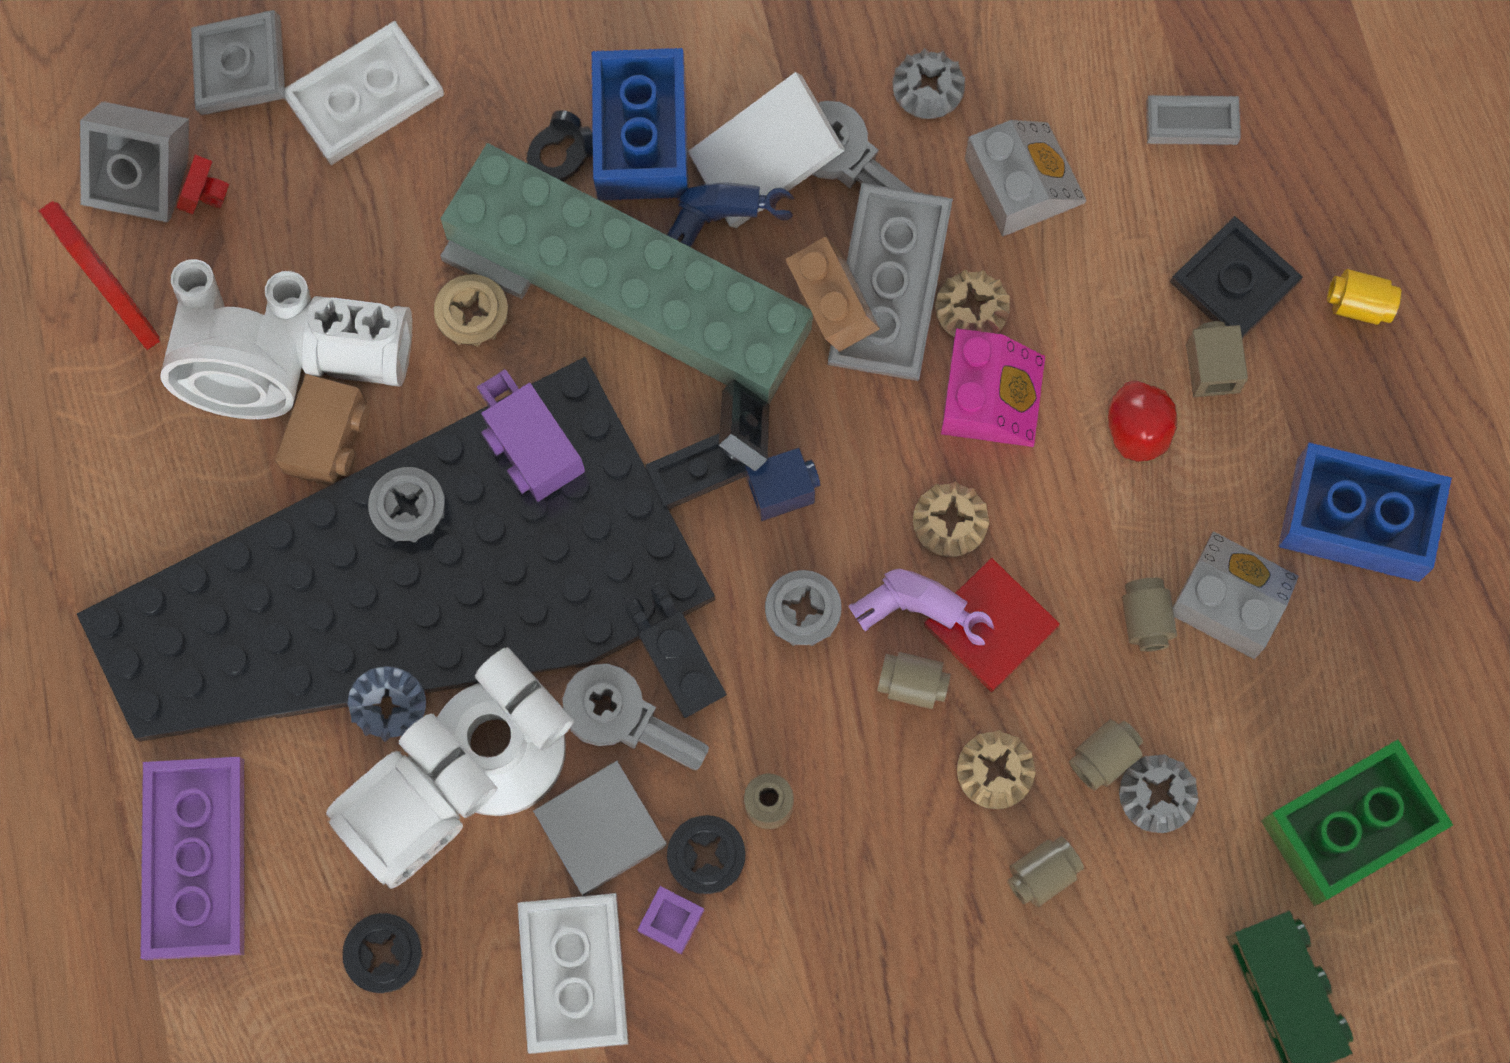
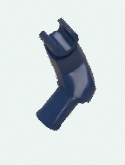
M729 182L690 187L678 199L680 202L678 206L681 207V210L667 236L678 240L680 234H683L681 243L692 247L705 222L710 224L711 221L717 222L725 217L757 218L758 208L767 209L779 220H789L793 217V214L787 210H776V203L782 198H795L783 188H774L767 195H760V186Z

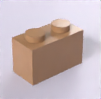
M827 236L785 259L825 340L839 352L880 330L841 251Z
M305 374L275 458L276 463L285 474L328 486L340 481L342 475L347 476L354 462L355 451L352 449L356 433L364 431L369 417V406L366 405L367 402L360 389Z

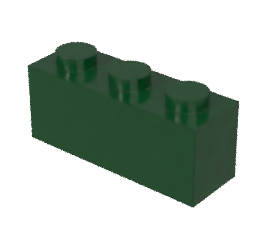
M1289 910L1226 937L1280 1063H1333L1353 1054L1349 1043L1353 1042L1350 1026L1341 1013L1335 1014L1328 998V995L1332 994L1330 981L1321 966L1315 967L1307 950V948L1311 947V940L1305 925L1300 919L1294 920Z

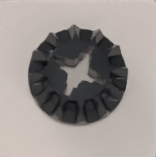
M710 815L693 817L682 823L670 838L667 848L668 866L673 877L682 887L700 895L721 893L737 881L745 864L743 839L737 829L722 818ZM718 838L721 839L717 844L718 848L716 849L715 856L723 868L720 869L716 865L713 867L711 864L706 863L694 873L692 870L696 867L695 863L697 862L698 855L694 851V847L689 843L692 841L697 846L700 844L702 847L707 848L711 843L714 844Z
M378 913L360 920L350 930L344 942L342 957L348 976L357 986L369 992L383 994L401 990L405 984L417 975L423 953L419 934L409 922L394 914ZM394 935H396L392 941L394 944L391 947V952L396 956L395 959L400 961V964L397 966L394 963L382 962L371 973L375 966L373 963L376 955L366 945L367 941L374 945L377 943L384 946L388 940L391 941Z

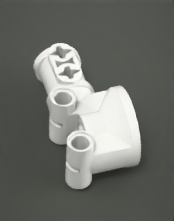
M197 259L186 260L179 263L173 269L171 285L178 304L160 378L167 390L194 407L218 415L241 419H269L281 416L293 407L301 368L305 374L321 377L326 373L331 377L379 383L400 387L404 382L412 342V312L409 307L394 306L391 309L389 306L380 303L315 296L311 300L307 283L300 274L292 271H281L274 274L266 283L265 296L268 303L265 315L245 308L225 307L211 267L204 261Z
M504 648L490 657L475 674V678L479 683L467 687L455 695L444 706L437 718L434 714H428L414 723L402 735L399 744L409 756H403L399 751L389 754L341 794L326 811L327 816L331 819L329 824L363 865L383 885L386 883L390 889L405 882L456 837L463 828V824L459 820V813L463 818H467L474 813L504 816L521 812L543 799L560 776L566 753L565 733L571 728L574 720L509 648ZM494 719L506 721L511 730V739L509 746L503 753L496 757L486 758L472 751L470 744L472 734L480 724Z

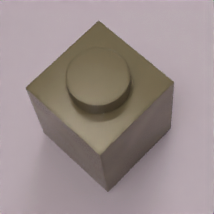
M1214 321L1204 323L1198 326L1197 329H1193L1186 343L1193 397L1240 393L1248 380L1240 325L1226 326L1224 322Z

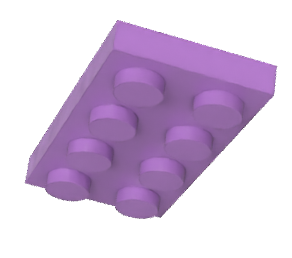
M241 757L143 762L141 959L162 960L244 955V759Z

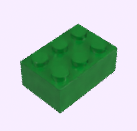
M1399 739L1275 810L1261 820L1314 906L1332 898L1454 825Z

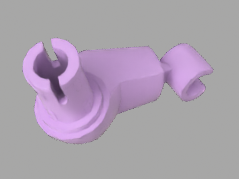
M900 568L885 573V578L882 579L883 585L848 606L855 618L873 608L857 619L864 631L869 630V627L898 608H901L902 611L907 609L909 612L922 613L949 629L957 622L964 627L969 641L975 645H984L985 641L978 635L971 633L974 624L983 622L994 629V625L986 613L973 612L970 614L966 612L964 608L968 602L939 582Z

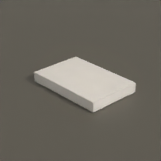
M395 21L285 88V100L330 165L338 162L445 95L439 82Z
M795 72L690 149L688 153L706 184L729 182L760 186V195H767L774 188L791 190L844 152L845 149L803 76ZM725 217L729 226L733 228H738L752 218Z
M617 894L519 902L518 916L528 1053L629 1044Z

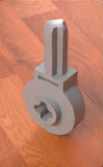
M827 100L818 102L845 151L812 175L825 179L837 178L848 188H851L858 181L860 184L866 183L914 192L875 161L879 149L867 141L868 132L864 120L853 108L842 102Z
M610 664L590 665L577 672L567 684L562 700L563 709L574 720L570 731L583 742L596 746L615 745L618 742H622L633 749L636 748L638 742H641L692 770H698L701 767L709 750L707 744L654 717L653 714L656 707L642 700V691L635 678L623 668ZM604 695L611 698L610 707L615 711L605 710L601 716L594 713L595 704L591 700L600 701Z

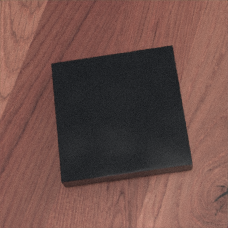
M1234 216L1172 276L1170 283L1213 322H1224L1226 326L1240 325L1243 339L1301 282L1303 276Z

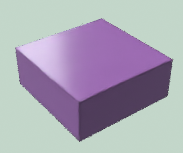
M660 886L637 931L682 954L705 910Z

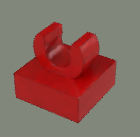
M195 154L176 209L194 215L199 199L212 207L221 209L229 184L217 178L207 177L213 161Z

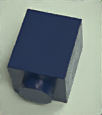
M800 448L769 457L756 471L747 465L745 466L746 480L761 521L815 503L814 488L821 486L819 476L812 459L804 462Z

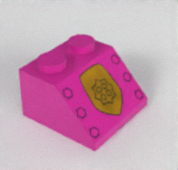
M956 328L941 434L1034 447L1045 356L1002 334Z

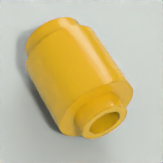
M1345 269L1341 277L1336 275L1333 277L1327 293V303L1333 304V314L1378 325L1381 321L1391 323L1397 313L1401 299V288L1393 286L1391 280L1350 269Z

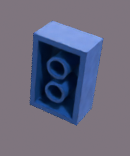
M683 48L592 51L593 180L597 200L679 198L688 189L686 71Z
M1308 443L1297 458L1278 547L1420 582L1434 569L1452 477Z

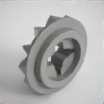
M926 48L913 56L907 54L900 66L896 67L893 78V92L899 105L908 113L926 119L942 117L953 111L960 103L965 89V77L960 70L958 61H952L946 56L944 51L934 53L928 52ZM920 72L929 78L940 76L937 80L939 93L929 86L917 89L921 85L922 77Z
M414 467L397 468L383 475L372 488L368 501L369 515L378 531L393 541H412L416 543L419 538L427 534H433L440 519L444 518L445 496L438 481L428 472ZM396 492L408 500L413 499L415 496L419 497L415 503L419 518H416L414 515L411 516L407 512L402 513L400 516L396 515L400 510L397 502L398 499L394 495Z
M798 570L785 574L772 585L766 597L765 614L770 627L776 636L789 642L792 646H814L817 642L830 637L841 617V599L837 589L830 580L813 571ZM806 591H810V606L817 610V613L815 615L808 614L805 620L801 622V626H797L796 611L790 609L788 605H791V603L799 604L802 597L805 598Z
M1165 754L1144 756L1127 769L1120 783L1119 797L1125 814L1136 826L1153 833L1171 832L1183 826L1192 817L1199 800L1196 778L1191 775L1184 762L1176 761ZM1168 778L1172 779L1167 794L1175 805L1172 803L1168 804L1162 800L1157 805L1154 804L1150 809H1147L1146 806L1150 802L1149 798L1152 795V791L1147 787V783L1151 782L1154 785H1159Z

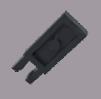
M658 578L649 583L652 596L657 604H660L666 615L664 619L650 626L641 602L633 593L624 597L623 600L640 630L637 633L679 711L684 718H687L727 694L681 610H676L665 587Z

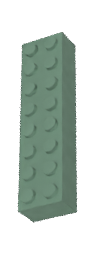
M489 143L485 145L440 218L447 240H451L529 280L535 286L725 385L730 384L735 379L768 404L772 401L812 330L813 314L809 308Z

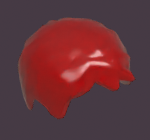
M1141 381L1126 382L1113 396L1108 407V427L1115 447L1124 458L1136 462L1150 461L1168 451L1177 430V410L1175 403L1165 390L1156 386H1150Z

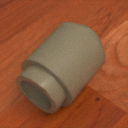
M1144 578L1127 583L1125 585L1126 595L1122 597L1129 643L1139 645L1140 651L1143 652L1168 648V640L1177 637L1170 590L1164 587V581L1161 578Z
M898 652V656L886 654L877 691L889 694L888 699L933 709L935 700L945 702L951 674L942 672L944 662L902 652Z
M1109 719L1075 749L1076 755L1069 761V764L1077 776L1090 789L1096 791L1101 785L1108 787L1143 756L1139 748L1143 740L1137 731L1126 721L1118 724Z
M762 774L755 777L748 784L744 793L746 814L753 824L763 829H776L784 825L790 819L794 808V796L789 783L784 778L775 774ZM772 792L777 794L779 799L775 805L767 807L759 801L760 795Z
M1060 836L1053 842L1047 839L1009 867L1012 877L1007 881L1013 893L1024 905L1031 901L1036 907H1040L1077 880L1076 874L1082 871L1084 866L1073 847L1066 839Z

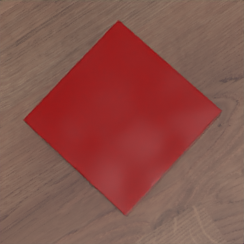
M990 558L955 592V594L968 602L964 608L966 612L970 614L973 612H983L990 617L994 629L983 622L974 624L971 629V633L978 635L985 641L984 645H975L969 641L964 627L955 622L951 629L932 618H928L924 622V627L991 693L1060 626V623L993 558Z

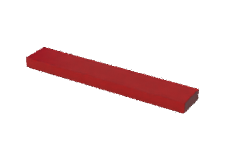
M53 200L38 211L68 253L144 348L149 350L159 343L160 336L61 205Z

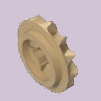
M964 269L959 275L947 278L937 294L936 314L942 327L953 337H955L956 328L997 334L1004 327L1009 316V295H1007L1002 287L1000 279L995 280L988 276L984 270L968 272ZM968 290H971V294H974L977 301L984 300L987 302L980 307L978 321H976L975 314H972L970 308L959 307V305L966 303Z
M468 274L454 278L440 290L434 304L436 323L442 334L453 340L457 345L472 344L478 347L481 342L488 339H496L499 330L503 325L507 324L508 303L506 296L496 282L485 276ZM478 297L479 309L486 316H474L471 322L465 325V315L458 307L470 308Z
M956 481L951 484H935L929 491L920 496L913 514L915 533L920 542L935 554L945 557L965 555L976 549L985 538L989 526L987 505L977 495L974 488L959 485ZM951 502H955L957 516L964 517L965 522H957L955 530L952 531V535L949 537L947 536L946 522L938 519L936 516L938 514H946Z
M1000 730L978 734L964 746L957 763V776L964 793L973 802L990 809L1008 808L1020 802L1031 789L1036 773L1032 752L1027 749L1019 737L1003 733ZM1004 753H1007V763L1004 769L1015 782L1009 778L1004 779L998 776L994 782L991 781L986 787L984 782L987 779L986 775L989 769L983 764L984 761L978 757L980 756L984 760L988 759L995 762L999 757L1002 758Z

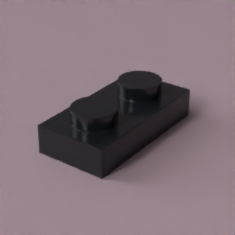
M734 379L722 390L719 446L732 460L741 461L756 471L768 460L770 404Z
M719 433L645 465L664 509L668 508V510L746 477V465L741 461L732 460L719 446Z

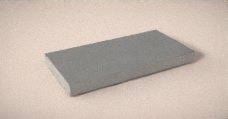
M866 183L861 184L846 263L880 330L840 352L831 345L828 365L919 381L952 207V198Z

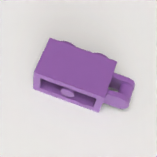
M504 369L477 386L479 393L489 407L482 412L488 428L481 433L496 456L504 452L513 466L506 471L521 494L530 490L536 501L539 502L585 472L581 457L531 383L519 389ZM509 390L511 393L509 396L498 403L495 401L494 398Z

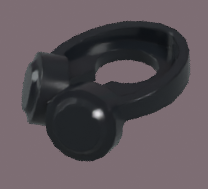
M565 110L555 111L550 119V125L539 132L529 145L527 163L561 181H566L580 170L586 158L593 157V132L588 126L582 127L580 118L572 112ZM565 138L574 139L575 142L566 150V160L563 164L552 168L547 167L541 162L540 155L545 147L559 145Z

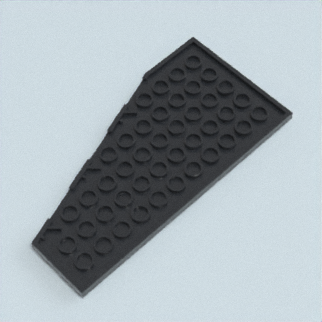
M583 357L531 384L581 457L585 469L583 474L539 502L536 501L530 490L523 494L520 493L506 471L513 466L504 452L496 456L484 439L481 432L488 427L482 412L489 408L486 406L77 613V616L134 738L141 742L200 732V729L271 717L278 719L348 707L349 692L354 682L365 672L378 667H395L410 673L419 681L426 693L468 687L479 683L475 678L479 668L490 657L504 648H509L532 674L574 666L576 668L586 667L640 640L637 634L640 630L623 600L627 595L633 593L639 599L650 626L666 617L660 604H657L651 594L649 583L656 579H660L676 610H681L683 616L700 609L716 599L668 508L664 509L647 469L586 357ZM414 467L428 472L438 481L445 496L444 518L440 519L433 534H427L419 538L416 543L412 541H393L378 531L369 515L368 501L372 488L383 475L397 468ZM397 492L394 494L400 506V510L396 515L400 516L402 513L407 512L416 518L420 517L415 506L419 497L415 496L413 499L408 500L404 496L401 497ZM385 689V695L382 696V699L390 698V689Z

